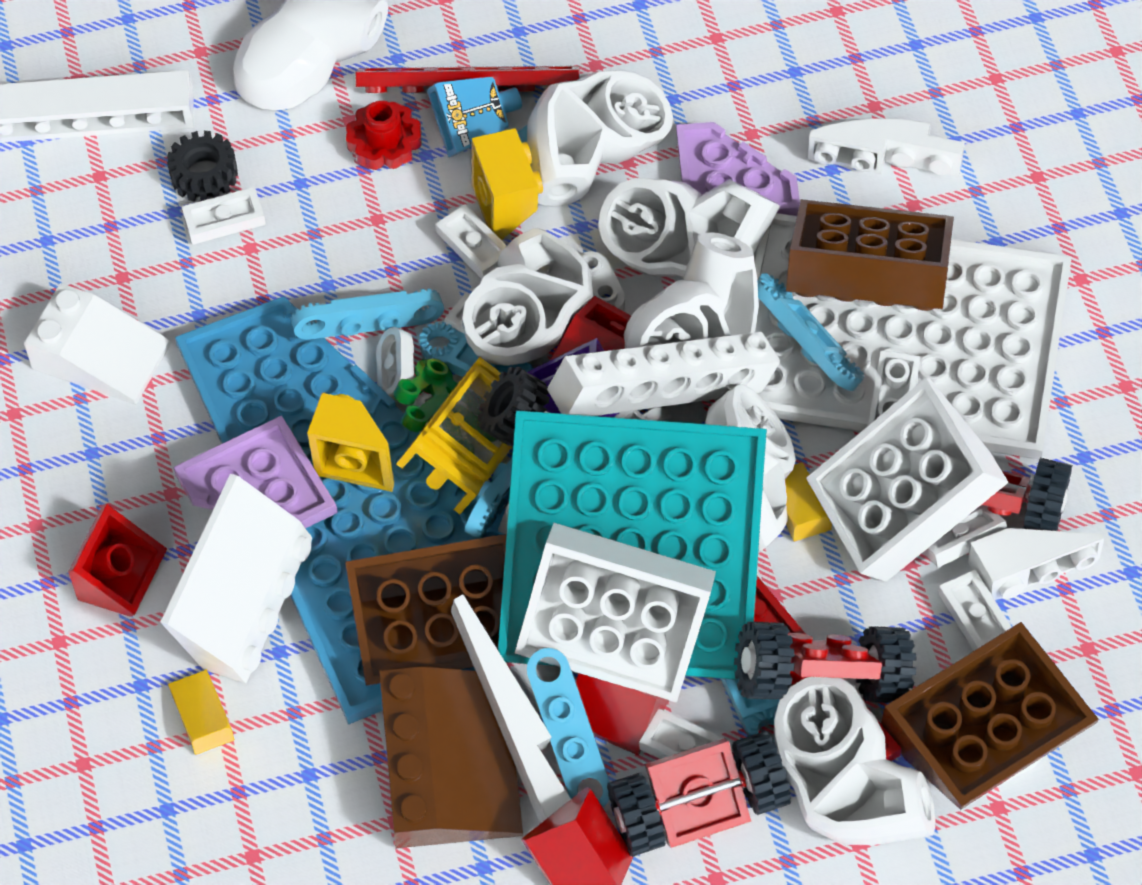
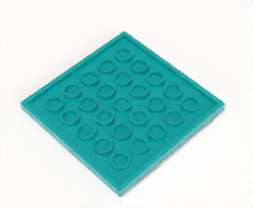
M516 411L498 651L505 663L528 664L530 659L515 654L544 548L553 523H557L716 571L685 676L739 680L735 679L737 665H734V658H737L738 652L735 651L736 643H740L738 634L739 631H743L742 626L744 624L754 622L767 429ZM542 661L537 663V665L555 666Z

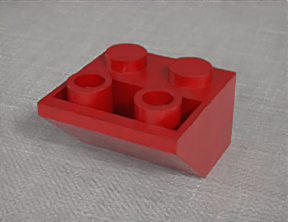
M594 295L574 316L551 360L596 338L604 351L625 349L624 333L631 315Z

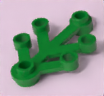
M434 358L420 360L414 370L415 378L412 380H399L393 392L398 402L411 405L407 407L401 422L405 428L413 432L422 431L426 423L458 384L453 380L452 372L443 361ZM466 390L459 401L466 405L467 410L457 403L451 411L461 413L466 423L490 442L494 443L496 438L480 429V422L476 417L482 413L479 407L485 401L475 393ZM422 392L432 395V398L420 407L413 405ZM446 417L441 423V428L473 453L474 448L471 443L462 439L459 426L452 424L451 419Z

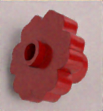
M376 101L356 111V121H351L346 125L347 149L356 154L358 164L367 166L372 170H377L384 164L390 169H397L402 164L410 162L413 158L412 151L419 149L422 145L420 121L412 118L409 107L401 106L397 102Z

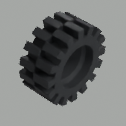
M204 130V135L199 137L198 131L191 132L192 138L189 140L185 135L180 137L181 145L176 142L173 143L171 146L172 152H168L167 165L174 190L177 189L178 195L182 198L187 194L188 201L195 202L197 196L200 197V201L207 200V196L212 195L213 198L220 196V191L226 195L230 192L229 185L235 186L238 169L234 149L231 148V143L228 139L223 141L221 134L216 133L214 138H212L211 131ZM200 161L217 163L214 168L206 172L197 173L188 170L193 164Z
M520 367L508 368L507 373L503 371L499 375V381L494 380L491 383L492 390L490 393L486 391L483 396L486 401L481 403L479 410L482 412L478 415L480 429L502 443L513 446L516 411L542 413L547 411L543 407L549 403L550 399L547 396L549 393L547 384Z

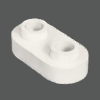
M592 251L579 254L589 267H595L590 269L593 296L595 295L624 311L625 292L607 258L598 252ZM604 294L611 295L609 298H602L600 296Z
M391 327L383 333L377 346V385L395 402H398L393 392L399 380L414 379V344L410 333L397 327Z

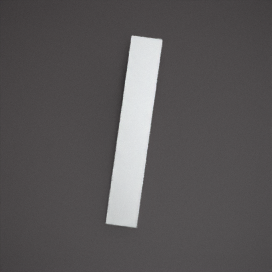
M461 595L454 599L451 613L538 820L542 823L571 800L541 752L548 747L552 736L464 595Z

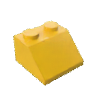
M516 128L472 138L471 186L486 225L501 240L538 210V194L543 193L540 174L538 171H532L530 166L532 158L528 143H521Z
M322 393L307 432L313 466L318 476L392 492L394 479L389 445L363 403L345 394L331 395Z

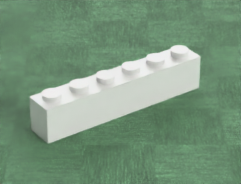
M189 70L0 84V143L194 128V93Z

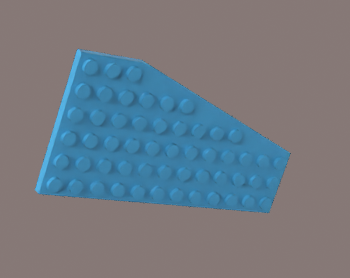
M283 296L176 336L175 339L221 444L282 416L313 466L307 432L322 393L331 395L345 394L355 400H360L388 442L394 479L392 492L320 477L334 500L338 513L305 528L312 537L311 551L308 558L301 562L295 576L293 591L290 594L349 725L383 711L381 684L366 686L345 562L478 539L464 532L469 516L476 505L477 496L461 514H458L453 509L466 492L449 479L438 490L431 489L427 485L426 479L435 468L417 453L403 469L396 464L420 432H413L405 428L401 422L404 413L396 406L395 401L356 364L353 366L325 338L309 340L298 338L294 333L290 318L292 313H296L295 310L297 308ZM505 508L491 527H488L482 538L504 534L499 532L498 528L504 516ZM474 667L459 669V670L476 671Z

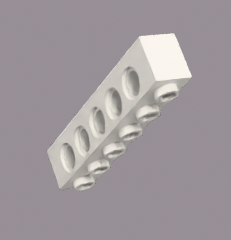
M762 332L565 356L547 390L561 414L598 416L719 399L737 385H744L755 393H761L781 361Z

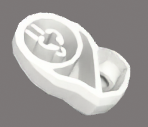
M286 0L274 13L258 22L244 36L236 54L233 67V80L237 93L247 103L269 110L293 108L306 101L310 96L319 93L329 81L335 63L365 53L373 47L385 25L388 15L387 1Z
M623 71L593 72L577 81L551 84L539 98L528 119L527 143L532 158L530 166L532 171L539 172L543 184V193L538 194V203L553 207L572 204L582 199L590 191L600 163L617 164L629 160L638 153L660 143L671 130L673 121L670 103L662 90L647 78Z
M632 178L620 183L607 195L600 209L598 229L602 242L611 253L633 269L654 277L680 276L683 278L698 235L702 233H720L739 239L750 246L754 254L780 205L730 179L701 194L685 182L668 179Z
M533 228L514 238L498 257L499 267L485 275L465 301L462 326L466 341L474 353L489 364L508 366L544 357L559 345L574 316L593 297L591 270L586 261L573 247L543 229Z
M702 233L698 235L683 280H678L660 291L632 314L624 333L625 349L755 333L759 303L757 275L752 248L739 239L720 233Z
M737 385L709 407L705 424L767 429L758 552L760 553L781 533L787 523L785 479L793 470L796 459L792 440L775 412L752 389L744 385Z
M807 677L791 686L778 704L774 719V742L777 747V753L781 756L782 766L786 770V778L796 792L798 803L807 825L812 830L843 845H877L933 836L936 823L931 790L926 777L920 771L886 760L885 735L876 717L867 709L855 687L842 678Z

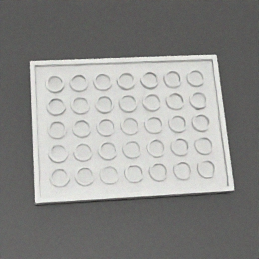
M776 213L757 249L755 258L757 279L762 273H767L769 276L773 275L774 279L778 278V284L783 282L785 284L784 287L787 286L789 254L797 216ZM951 239L943 309L922 311L915 309L913 306L900 304L880 306L873 301L865 300L844 302L837 300L835 297L822 295L802 297L792 292L793 299L800 300L847 352L845 357L850 358L851 363L855 362L856 366L861 368L860 371L864 373L865 377L854 391H848L840 387L827 376L818 364L809 361L801 352L803 347L795 338L788 336L778 327L777 323L779 320L758 298L759 308L755 332H762L781 362L763 391L756 394L768 404L779 419L862 431L868 425L880 351L920 356L917 384L925 377L931 379L990 452L1040 459V457L1042 458L1072 257Z

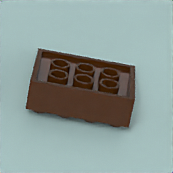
M801 199L790 247L786 291L795 292L802 297L830 296L844 302L865 300L873 301L880 306L908 305L922 311L943 309L954 216Z
M507 534L345 562L366 686L380 683V670L412 667L459 670L474 667L451 613L454 599L461 595H464L498 650Z
M1020 622L886 705L881 724L901 747L903 758L917 771L922 772L931 784L961 810L1098 723L1099 719L1024 624Z
M433 667L380 670L395 849L523 836L516 765L477 672Z

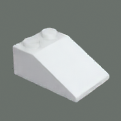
M60 283L25 340L24 345L33 370L136 405L171 343L166 337L98 296Z

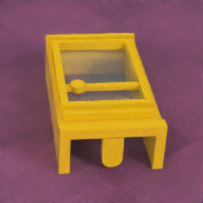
M481 357L466 372L396 463L403 469L417 453L435 468L426 479V483L431 489L438 490L449 479L466 492L453 509L458 514H461L478 495L485 481L490 478L512 448V446L506 445L485 433L479 427L478 415L482 413L479 407L481 403L486 401L483 396L486 391L490 393L492 390L491 383L494 380L499 381V375L501 374Z

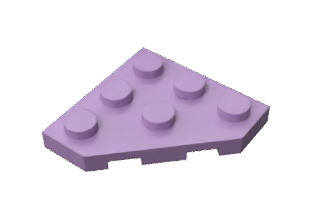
M715 122L676 125L681 182L687 183L701 194H704L730 179L779 204L778 214L797 216L800 199L797 177L786 169L780 171L767 162L765 155L745 142L739 144L727 136L725 129Z
M282 416L174 467L177 479L194 506L213 510L229 475L234 474L298 519L305 528L338 513L334 500Z

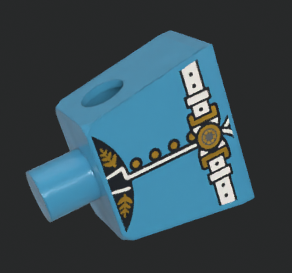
M493 77L440 82L427 89L448 158L471 148L472 138L501 132L509 128L506 114L522 109V101L518 90L511 88L498 92Z

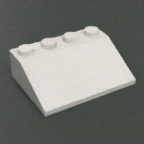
M927 377L806 478L860 574L885 582L1008 483L988 448L931 379Z
M230 474L160 622L203 670L207 669L209 672L247 683L251 672L260 663L261 650L268 635L277 626L280 608L285 598L289 597L293 591L295 576L301 562L305 561L310 554L311 535L298 519L239 476Z
M553 523L544 548L515 654L530 658L540 649L553 648L566 656L572 671L677 702L709 600L716 571ZM544 657L540 660L561 667L559 662L553 657Z

